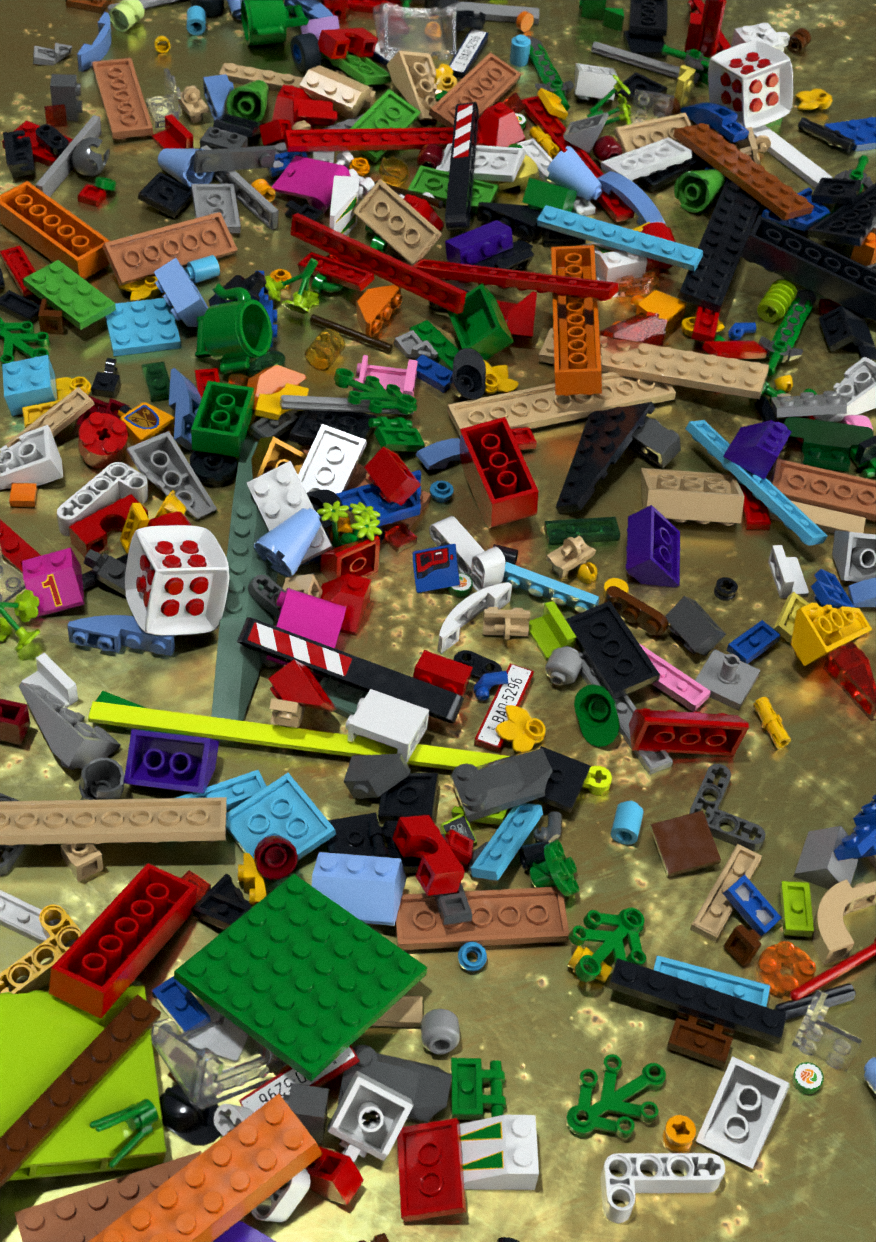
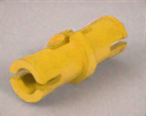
M534 126L530 129V137L534 138L551 158L552 156L556 157L560 149L552 142L551 136L545 134L539 126Z
M767 697L757 699L756 703H753V707L761 718L763 729L768 731L776 748L787 746L788 742H791V738L782 725V718L773 710Z

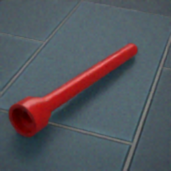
M876 938L873 944L791 990L790 998L793 1001H798L876 955Z

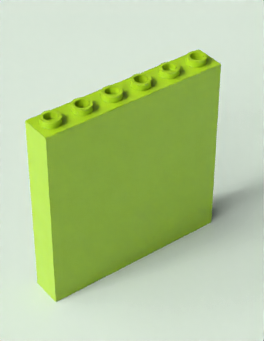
M131 984L101 1019L42 990L21 994H13L11 992L0 994V1137L137 995L146 1000L144 985L135 986ZM150 1029L8 1181L148 1168L163 1164L166 1147ZM143 1099H149L158 1112V1120L151 1124L153 1132L144 1136L114 1168H110L109 1163L133 1139L139 1130H131L126 1121L101 1132H97L96 1127H90V1123L123 1110L132 1104H137Z

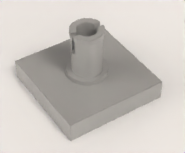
M714 649L695 681L711 691L710 698L739 711L759 677L760 669L740 661L739 657L734 654H724Z

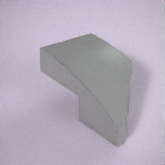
M55 43L54 49L34 46L33 64L54 65L71 53L72 46Z
M413 330L396 337L394 340V345L407 358H418L422 354L430 359L437 358L438 353L428 340L422 342Z

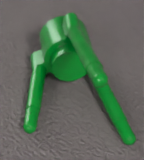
M143 1099L137 1104H132L123 1110L90 1123V1127H96L97 1132H101L126 1121L131 1130H139L133 1139L109 1163L110 1168H114L144 1136L153 1132L151 1124L158 1120V1112L149 1099Z

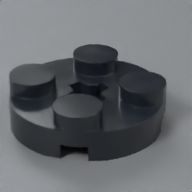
M461 10L454 11L453 16L450 13L448 14V24L454 26V30L457 31L465 30V27L481 30L485 24L486 15L483 12H479V15H474V11Z
M194 450L190 456V466L200 482L211 484L213 487H222L225 482L235 476L237 472V459L234 456ZM215 462L218 463V465L216 466L209 465L214 464Z

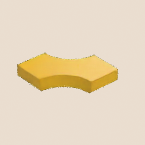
M286 383L285 387L277 393H260L255 415L278 421L283 413L294 410L281 408V396H308L309 388Z

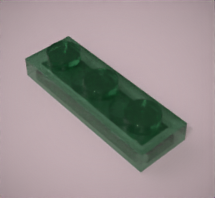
M616 517L545 521L544 523L548 545H562L565 539L578 536L582 537L585 543L619 541L620 539Z

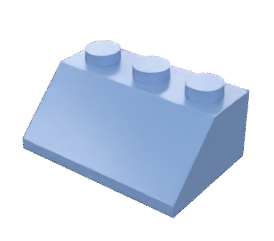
M174 258L154 271L158 279L155 284L161 293H166L163 295V298L169 307H174L171 309V312L177 321L182 319L187 327H198L197 317L203 316L208 306L177 258Z
M319 852L312 874V887L364 923L394 926L407 878L400 858Z

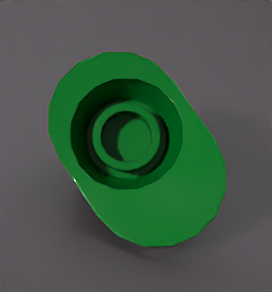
M595 684L586 685L578 691L574 700L575 713L585 740L591 745L597 747L607 746L616 739L620 729L616 702L602 686Z

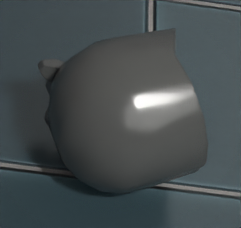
M96 137L85 138L75 148L72 154V164L79 174L93 177L104 169L110 156V149H107L104 154V161H102L101 154L89 148L90 146L98 148L102 142L101 139Z
M96 758L85 764L79 781V790L82 795L80 800L120 799L124 790L122 766L111 758Z

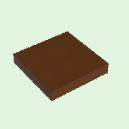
M703 810L651 824L650 829L667 877L716 865L721 862Z

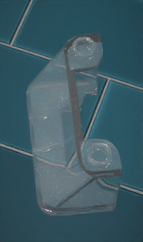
M382 3L373 7V18L380 53L384 54V57L393 58L398 51L430 54V56L438 57V60H449L450 56L456 55V7L447 6L445 10L438 9V7L432 9L399 7V5L393 6V3Z
M221 1014L219 1021L179 1034L177 1022L170 1018L153 1023L151 1042L188 1100L200 1109L256 1089L279 1075V1071L286 1066L284 1061Z

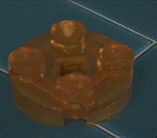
M654 272L642 274V277L634 278L633 275L624 276L621 278V282L618 283L619 291L617 295L621 296L622 292L625 293V296L649 293V288L651 287L658 290L660 288L659 278L655 277Z
M781 941L776 945L769 946L761 953L756 968L758 972L757 978L759 983L770 985V995L782 999L783 996L790 997L791 990L814 978L816 965L803 950L793 946L789 941ZM781 967H787L793 975L788 973L782 975L780 973Z

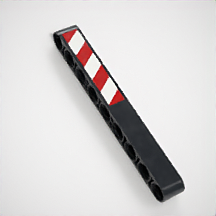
M477 102L456 104L445 211L447 231L469 229L479 122Z
M246 618L237 643L286 663H290L295 659L307 666L313 673L368 693L372 689L429 710V716L448 723H455L464 700L462 696L254 618Z

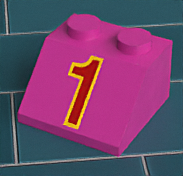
M71 547L22 561L23 581L26 590H31L33 595L39 598L37 617L85 604L82 569Z

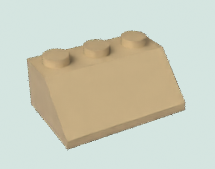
M320 65L309 69L299 85L312 100L331 101L333 103V111H337L338 115L348 119L357 117L372 91L371 87Z

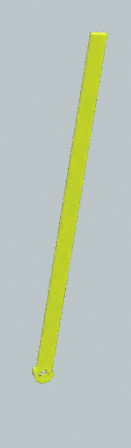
M96 701L92 702L88 716V722L349 757L356 755L397 754L398 751L397 748L361 736H357L352 743L347 741L348 735ZM418 744L407 764L454 770L461 764H472L477 767L510 756ZM593 766L590 768L583 787L589 789L591 794L602 795L604 791L609 790L612 775L605 767ZM594 778L602 779L601 783H596Z

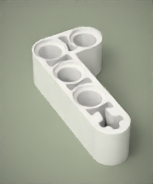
M114 462L108 465L57 509V519L60 533L70 536L69 526L113 504L119 498H124L130 494L141 504L146 503L148 500L146 476L122 462Z
M454 516L429 526L430 536L438 547L456 544L458 570L460 573H465L471 577L472 587L476 591L503 582L505 557L498 547L495 546L484 551Z
M222 1104L214 1114V1125L225 1136L252 1115L253 1111L247 1107ZM304 1168L290 1180V1183L288 1181L251 1211L252 1215L257 1220L280 1223L286 1221L310 1187L311 1180L308 1171Z
M711 1153L612 1154L604 1163L600 1179L604 1215L614 1223H623L628 1220L635 1203V1193L713 1192L720 1185L725 1173L724 1161L716 1154ZM610 1170H617L623 1176L616 1177L610 1173ZM641 1170H648L654 1176H645L642 1174ZM672 1170H679L684 1176H676ZM616 1199L621 1200L626 1206L618 1207L612 1201Z

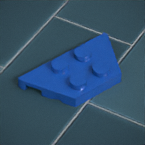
M876 117L824 124V127L833 131H840L843 136L854 139L855 145L852 150L855 152L876 149Z
M807 188L797 194L805 197L814 206L812 213L783 220L767 208L763 210L762 217L805 232L829 216L830 211L822 203H813V190Z
M421 471L412 472L421 484ZM372 483L336 493L341 500L342 506H349L352 503L358 504V502L363 503L365 507L373 506V511L380 513V517H376L380 521L376 527L420 515L421 486L402 506L393 501L391 503L387 502L380 495L381 489Z

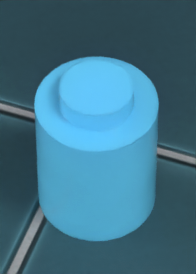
M192 6L187 10L186 27L187 31L192 35H201L206 30V12L200 6Z
M517 35L512 38L510 63L514 66H526L529 62L531 41L525 35Z
M214 255L190 261L185 268V271L194 283L220 276V267Z
M625 801L617 805L611 830V837L616 842L625 845L637 842L644 814L642 807L634 801Z

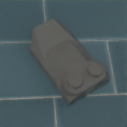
M543 748L477 767L472 764H461L453 770L450 778L468 822L545 796L546 783L553 771Z
M358 1045L353 1048L360 1062L344 1071L338 1105L357 1070L412 1100L414 1106L406 1119L408 1122L428 1123L437 1112L446 1108L452 1074L443 1071L437 1066L378 1054L366 1045ZM371 1110L370 1113H365L375 1115V1110Z

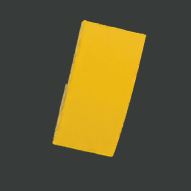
M243 853V864H238V882L244 881V893L249 892V903L251 906H255L266 897L265 884L262 874L256 868L253 857L249 853Z

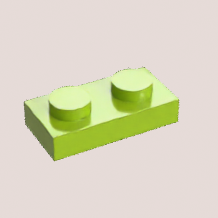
M781 881L779 888L783 934L812 937L814 926L809 883Z

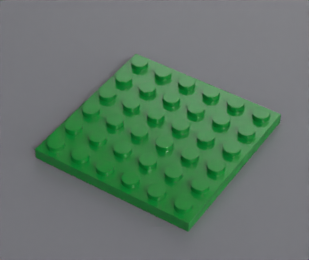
M293 874L174 971V979L311 1082L426 976L428 967L300 877Z

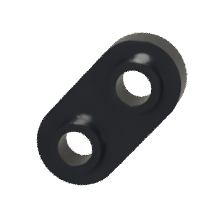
M44 124L36 129L37 142L51 154L61 155L68 146L67 138L53 126Z
M469 650L459 651L454 656V661L473 667L470 680L476 683L483 674L502 671L501 666L497 662Z

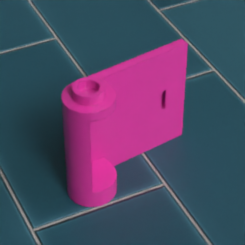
M295 156L272 188L275 192L306 198L309 205L325 213L331 205L334 175L349 177L351 175L348 168L344 165Z
M287 588L285 592L280 591L276 606L280 607V615L276 627L335 648L346 607ZM267 655V657H266V660H269V661H272V662H275V663H278V664H281V665H287V664H288V663H286V662H284V661L278 660V659L273 658V657H270V656H268V655ZM312 672V674L315 675V676L322 677V678L324 677V676H321V675H319V674H316V673H313V672Z

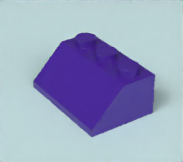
M772 420L741 427L723 457L765 480L792 431L783 423Z
M652 505L628 516L626 571L641 584L675 588L680 586V531Z
M132 729L124 784L204 794L216 767L219 741L211 738Z

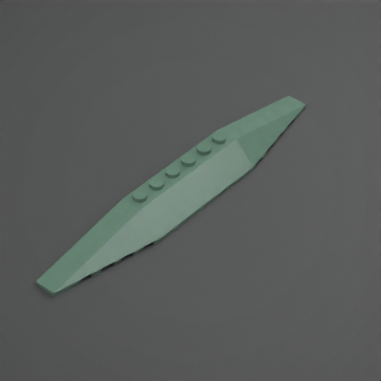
M246 435L238 461L227 550L229 587L223 616L220 619L211 715V717L244 721L246 709L250 704L253 689L264 663L261 660L260 652L237 643L238 637L247 617L270 625L274 623V615L251 597L248 592V585L254 577L261 574L268 576L277 584L278 572L271 568L272 563L268 559L263 561L254 549V544L259 538L268 533L269 529L247 485V482L253 480L251 459L259 442L253 435ZM261 584L258 587L260 591H262L264 588V586ZM271 592L268 598L270 599L274 594ZM214 739V740H216V741H228V740Z

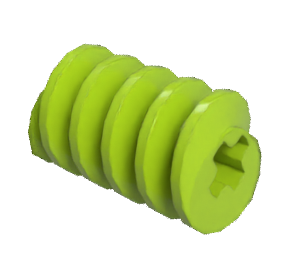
M777 279L772 283L757 307L758 315L762 320L772 324L783 318L797 295L798 290L793 282Z

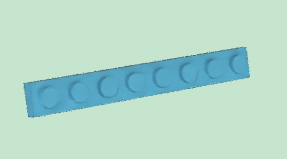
M548 205L544 207L537 219V226L691 271L696 270L703 257V250Z
M705 420L690 421L685 429L692 435V438L702 444L707 449L708 454L721 462L722 467L730 471L740 484L745 485L756 499L761 500L772 514L777 515L783 521L785 527L796 533L802 543L811 546L825 542L828 535L767 478L764 480L723 457L730 444Z

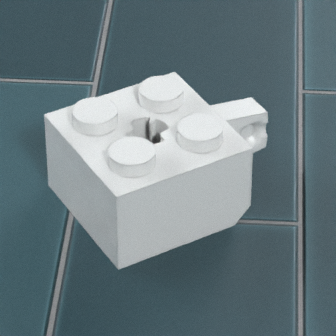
M760 23L758 25L735 28L731 47L750 41H762L783 52L784 47L788 46L790 36L787 32H775L768 23Z
M356 1070L327 1126L328 1132L341 1139L339 1145L345 1147L342 1154L350 1156L353 1162H355L358 1155L365 1157L367 1153L384 1161L414 1105L410 1098ZM371 1110H375L377 1118H370L366 1122L364 1113H370Z

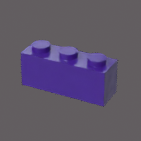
M495 220L446 240L447 261L472 265L513 248L512 228Z

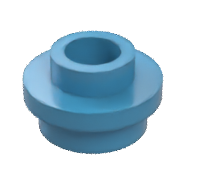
M436 481L430 486V494L436 502L445 503L453 496L454 488L446 481Z
M468 942L458 952V962L467 971H478L486 963V951L479 943ZM467 954H476L477 961L470 962L467 959Z

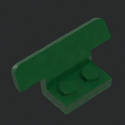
M788 417L784 421V425L792 431L790 436L803 438L800 454L802 464L817 468L849 472L851 464L848 455L850 445L859 446V443L874 436V432L870 427L799 417Z

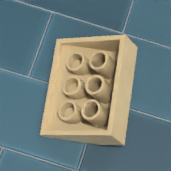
M641 468L643 509L652 505L665 518L681 523L686 522V520H696L700 524H709L710 521L719 522L726 526L741 523L745 496L733 474Z

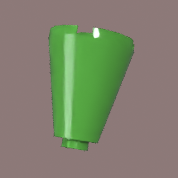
M255 80L233 89L227 97L226 106L228 113L260 122L266 113L269 96L268 85L262 80Z
M717 169L685 172L675 182V198L679 199L680 206L688 212L697 213L702 211L724 187L726 183L725 175Z

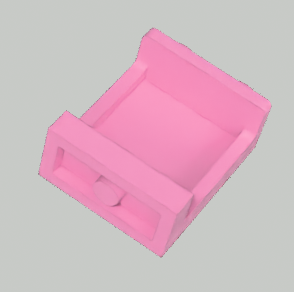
M363 355L362 363L357 364L356 376L359 379L355 378L354 380L364 384L366 376H375L380 380L379 382L385 390L388 384H394L400 388L402 394L413 396L418 361L409 360L407 369L369 365L368 355ZM353 387V391L363 392Z

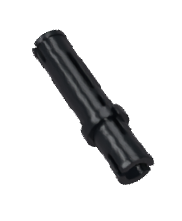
M805 117L798 124L799 130L823 139L833 147L837 146L850 152L855 145L854 139L843 136L840 131L830 130Z

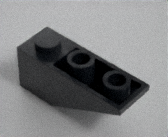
M478 203L477 221L488 224L498 220L512 228L513 236L530 243L542 232V227L537 226V219L542 211L531 209L527 205Z

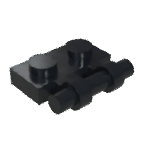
M370 819L367 822L369 827L367 834L369 841L373 842L375 849L373 856L400 858L405 873H417L421 858L403 857L392 839L398 821H386L383 827H381L378 819Z

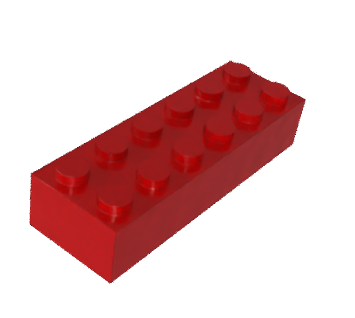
M147 863L51 967L49 994L101 1019L192 914L191 908L195 905L197 886Z

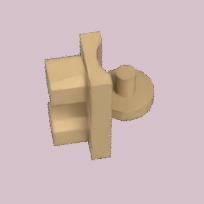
M187 86L183 92H175V98L181 104L182 110L189 115L190 121L192 123L202 121L203 113L208 112V106L200 97L199 89L196 86Z
M752 127L746 128L749 130L748 138L738 141L739 150L743 154L749 155L755 163L761 164L758 152H766L770 148V138L760 135L755 139Z
M580 536L576 538L569 537L564 540L563 546L547 555L546 561L552 565V571L559 578H563L568 575V571L586 563V560L595 555L596 550L593 547H589Z
M488 607L484 609L483 635H503L505 640H509L510 636H528L530 611L523 608L500 610L498 607Z

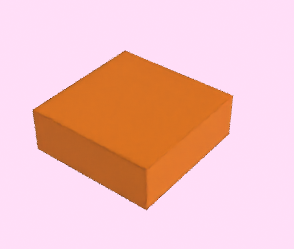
M12 483L9 499L10 506L35 507L37 483Z

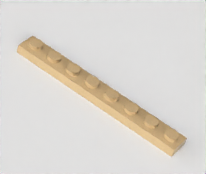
M224 63L219 72V75L226 74L229 82L241 85L255 80H262L268 85L269 90L280 92L283 84L300 88L299 85L303 80L302 77L292 76L291 74H281L270 70L265 71L233 63ZM371 91L362 108L370 109L372 107L376 91Z

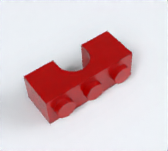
M364 28L321 30L318 46L319 51L330 59L346 58L347 51L354 53L358 57H371L374 54L378 38Z
M130 494L96 511L81 521L75 522L69 526L71 544L84 558L90 549L100 554L108 550L107 533L110 531L122 532L132 503L140 502ZM142 505L148 516V510Z
M429 815L400 817L392 839L403 857L421 858L415 877L426 895L457 893L460 883L464 878L465 870Z

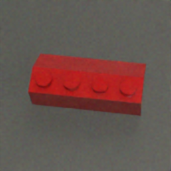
M647 708L635 709L629 722L631 748L635 751H666L671 753L734 756L749 729V723L738 715H727L725 713L708 714L698 711H658Z

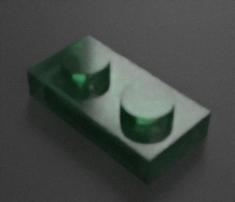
M164 361L141 365L150 401L169 400L170 379Z

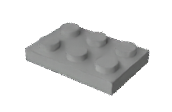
M192 184L191 192L195 218L221 212L229 232L240 233L241 226L234 184Z
M824 391L822 395L803 392L800 393V396L782 393L778 394L777 397H771V407L777 418L847 414V404L840 393L837 394L836 391Z

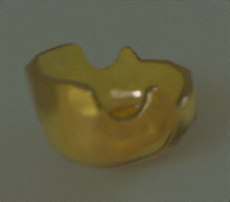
M394 156L388 159L383 157L379 167V175L384 183L399 186L406 183L409 179L410 171L408 165L403 160L397 159Z

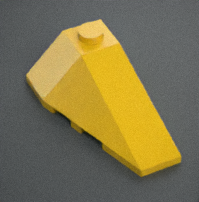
M810 603L796 611L791 645L796 657L806 666L866 634L872 628L860 608L845 606L833 608L832 605L828 604L822 607L818 606V603Z

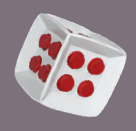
M750 41L721 51L710 59L708 68L710 103L724 106L737 113L736 122L743 127H752L754 129L776 121L791 111L793 104V68L790 58L782 51L762 41Z
M190 525L150 526L137 529L132 537L125 572V593L129 608L139 627L145 633L161 636L203 634L216 630L225 608L229 587V566L227 558L215 536L206 528Z

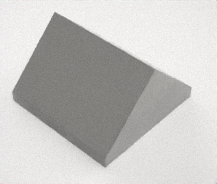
M608 112L570 122L563 135L564 140L590 153L609 117Z
M842 826L808 832L793 877L826 889H830L835 884L846 879L851 885L858 859L851 858L838 861L834 850L842 843L841 840L849 836Z

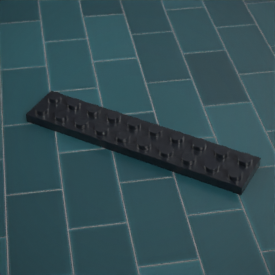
M726 181L698 246V249L703 250V257L695 271L688 270L677 297L717 313L720 311L740 260V253L762 204L734 182Z

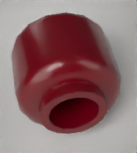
M610 135L600 137L593 146V153L600 163L619 156L623 152L617 140Z
M435 144L424 145L416 160L418 168L425 166L436 169L437 166L442 164L445 155L443 149Z

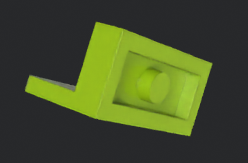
M555 602L544 603L542 617L529 620V634L544 659L548 661L552 651L556 648L564 646L575 648L576 635Z

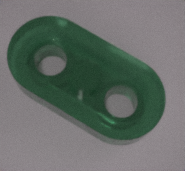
M269 351L249 363L250 367L246 370L247 380L265 368L274 365L285 367L284 354L279 351Z

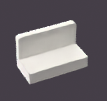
M782 545L772 546L768 564L779 597L787 598L793 592L800 597H807L809 591L797 557H786Z
M45 653L36 657L37 672L21 682L43 687L65 703L63 708H67L77 702L76 683Z

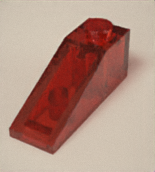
M646 312V316L635 315L601 330L599 335L663 346L667 320L659 318L658 313Z
M853 642L829 652L823 669L871 722L876 719V684L868 658Z

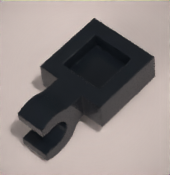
M290 200L285 205L286 208H289L285 213V216L289 219H292V215L297 213L318 223L323 219L324 211L306 203L302 207Z
M107 358L104 373L97 372L91 388L92 395L115 398L120 384V375H116L118 368L115 367L117 359Z

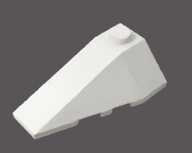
M866 357L862 358L844 373L845 378L841 383L834 385L833 390L837 394L840 393L847 404V414L813 415L814 419L837 423L847 415H858L876 408V362Z
M48 425L24 433L19 437L20 441L9 448L7 445L0 448V490L11 489L12 483H37L38 486L63 478L62 459Z

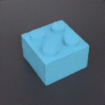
M48 355L2 364L4 398L12 416L23 414L22 407L57 400L56 378Z

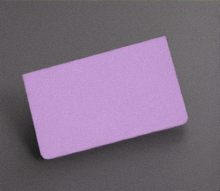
M338 16L309 20L307 25L301 26L302 34L313 33L318 40L321 30L340 29Z

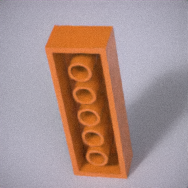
M28 181L0 195V223L52 262L56 260L61 261L83 279L110 265L102 248L103 244L110 240Z

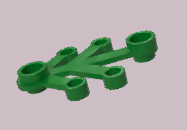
M0 317V337L4 339L3 355L0 357L1 366L2 364L15 361L13 346L29 358L49 356L47 349H33L24 343L36 342L37 346L45 347L49 344V335L46 332L34 333V326L30 321L5 323ZM9 331H20V333H10Z
M345 368L336 369L334 376L336 386L340 388L351 386L363 391H350L347 398L349 403L359 405L361 400H370L368 410L377 414L381 413L383 408L398 409L402 414L416 412L418 407L416 398L411 395L402 394L397 385L388 384L385 390L380 384V380L375 376H366L365 383L363 384L353 380L354 373Z
M635 908L623 909L618 915L590 910L583 919L584 925L588 929L582 926H575L569 933L570 942L576 946H581L585 941L603 943L592 956L585 955L576 964L575 974L583 982L593 981L601 972L600 964L612 951L615 963L617 958L640 966L646 962V955L642 951L639 933L644 928V916ZM601 924L617 927L614 932L596 930ZM626 935L631 949L627 958L622 940Z
M607 1055L603 1062L605 1073L601 1099L592 1106H590L591 1092L597 1084L598 1075L592 1069L583 1070L579 1077L581 1088L578 1105L570 1108L566 1117L569 1129L577 1135H586L596 1129L615 1133L621 1138H628L632 1135L635 1125L633 1120L626 1116L640 1118L646 1123L654 1122L659 1112L658 1106L655 1103L647 1101L642 1105H637L624 1101L645 1088L652 1091L660 1089L666 1078L664 1068L657 1063H649L644 1066L639 1077L614 1091L616 1076L620 1072L622 1061L617 1055ZM613 1062L617 1065V1067L611 1068L608 1066L607 1063ZM649 1072H656L659 1076H651ZM586 1076L591 1077L593 1082L588 1083L583 1078ZM650 1109L654 1114L647 1115L644 1110ZM606 1112L626 1115L620 1117L617 1121L599 1117ZM577 1116H584L587 1118V1121H579ZM626 1124L630 1130L624 1131L619 1125Z

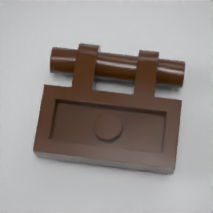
M678 1011L677 1015L688 1019V1021L676 1018L667 1048L724 1068L733 1038L722 1034V1031L734 1035L735 1030ZM696 1023L712 1027L713 1030L696 1025Z

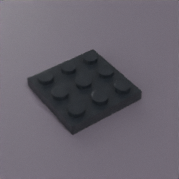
M304 410L290 432L289 441L296 442L302 446H312L322 424L367 441L373 430L368 425L369 419L376 418L377 416L359 412Z

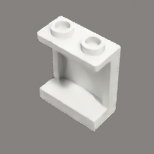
M370 689L366 697L359 700L356 713L348 717L345 729L348 730L347 741L353 743L357 735H361L398 749L397 754H402L407 763L427 729L429 710Z

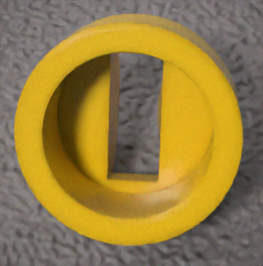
M158 36L154 41L155 49L159 53L168 52L170 49L168 38Z
M785 375L774 380L777 390H783L788 393L793 388L791 375Z
M591 562L581 564L577 574L579 581L585 584L595 582L598 574L597 567Z

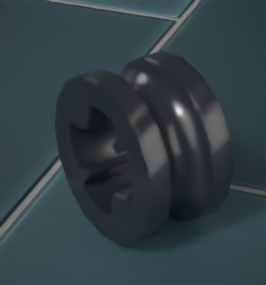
M720 578L717 580L714 588V595L720 600L730 601L735 597L738 585L731 578Z

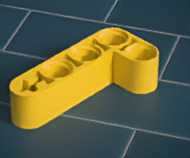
M53 904L41 910L39 921L47 939L0 973V994L10 992L8 986L12 989L11 993L21 994L39 990L50 982L51 967L70 948L66 947L65 944L70 940H77L82 935L80 928L62 907ZM54 919H59V920H61V921H60L57 925H55V926H49V925H48V923H49L51 920H54ZM45 958H53V961L48 965L40 964ZM29 976L26 982L15 983L19 977Z

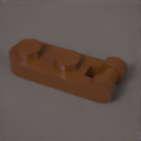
M616 586L607 588L604 603L610 601L619 615L628 622L635 624L648 634L654 636L662 635L669 627L667 618L661 612Z

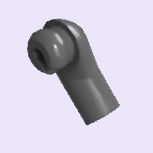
M550 812L548 814V827H541V830L535 829L534 838L537 843L544 841L550 843L561 836V813Z

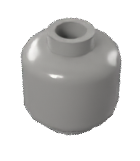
M564 646L552 651L545 666V671L552 683L560 686L569 685L575 682L583 662L578 651Z
M434 1009L426 1013L421 1021V1040L423 1046L427 1050L440 1055L453 1050L460 1040L457 1016L446 1009Z

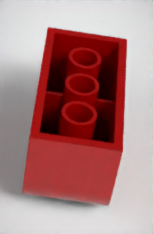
M506 417L460 429V458L463 471L487 527L493 528L537 515L539 491Z

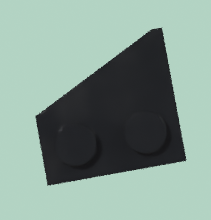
M225 874L191 909L194 917L225 930L249 911L252 906L248 900L244 899L241 890L235 887L231 876Z

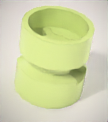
M122 0L120 4L110 10V22L116 30L121 32L127 31L143 18V5L139 0Z

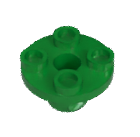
M559 840L546 844L544 847L546 861L539 864L533 863V866L530 868L529 874L532 884L535 888L557 886L559 891L566 897L578 893L579 886L573 875L577 872L574 860L571 857L566 858Z

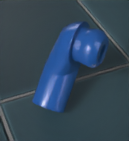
M735 323L728 331L730 339L736 341L744 334L755 333L756 323Z
M507 671L483 674L474 685L473 692L476 694V698L480 701L487 700L493 685L507 684Z

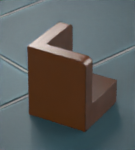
M42 299L38 314L40 332L63 334L66 318L63 317L62 311L48 310L47 299Z

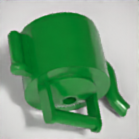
M240 0L243 33L248 46L285 43L288 27L307 25L309 22L302 11L301 5L285 6L283 0ZM295 13L297 18H289V14Z
M218 283L216 288L212 290L219 298L238 301L212 305L203 316L197 317L198 333L195 357H213L221 363L220 371L225 375L249 369V359L258 358L268 352L272 342V326L264 306L259 301L251 299V295L246 289L242 287L224 289Z

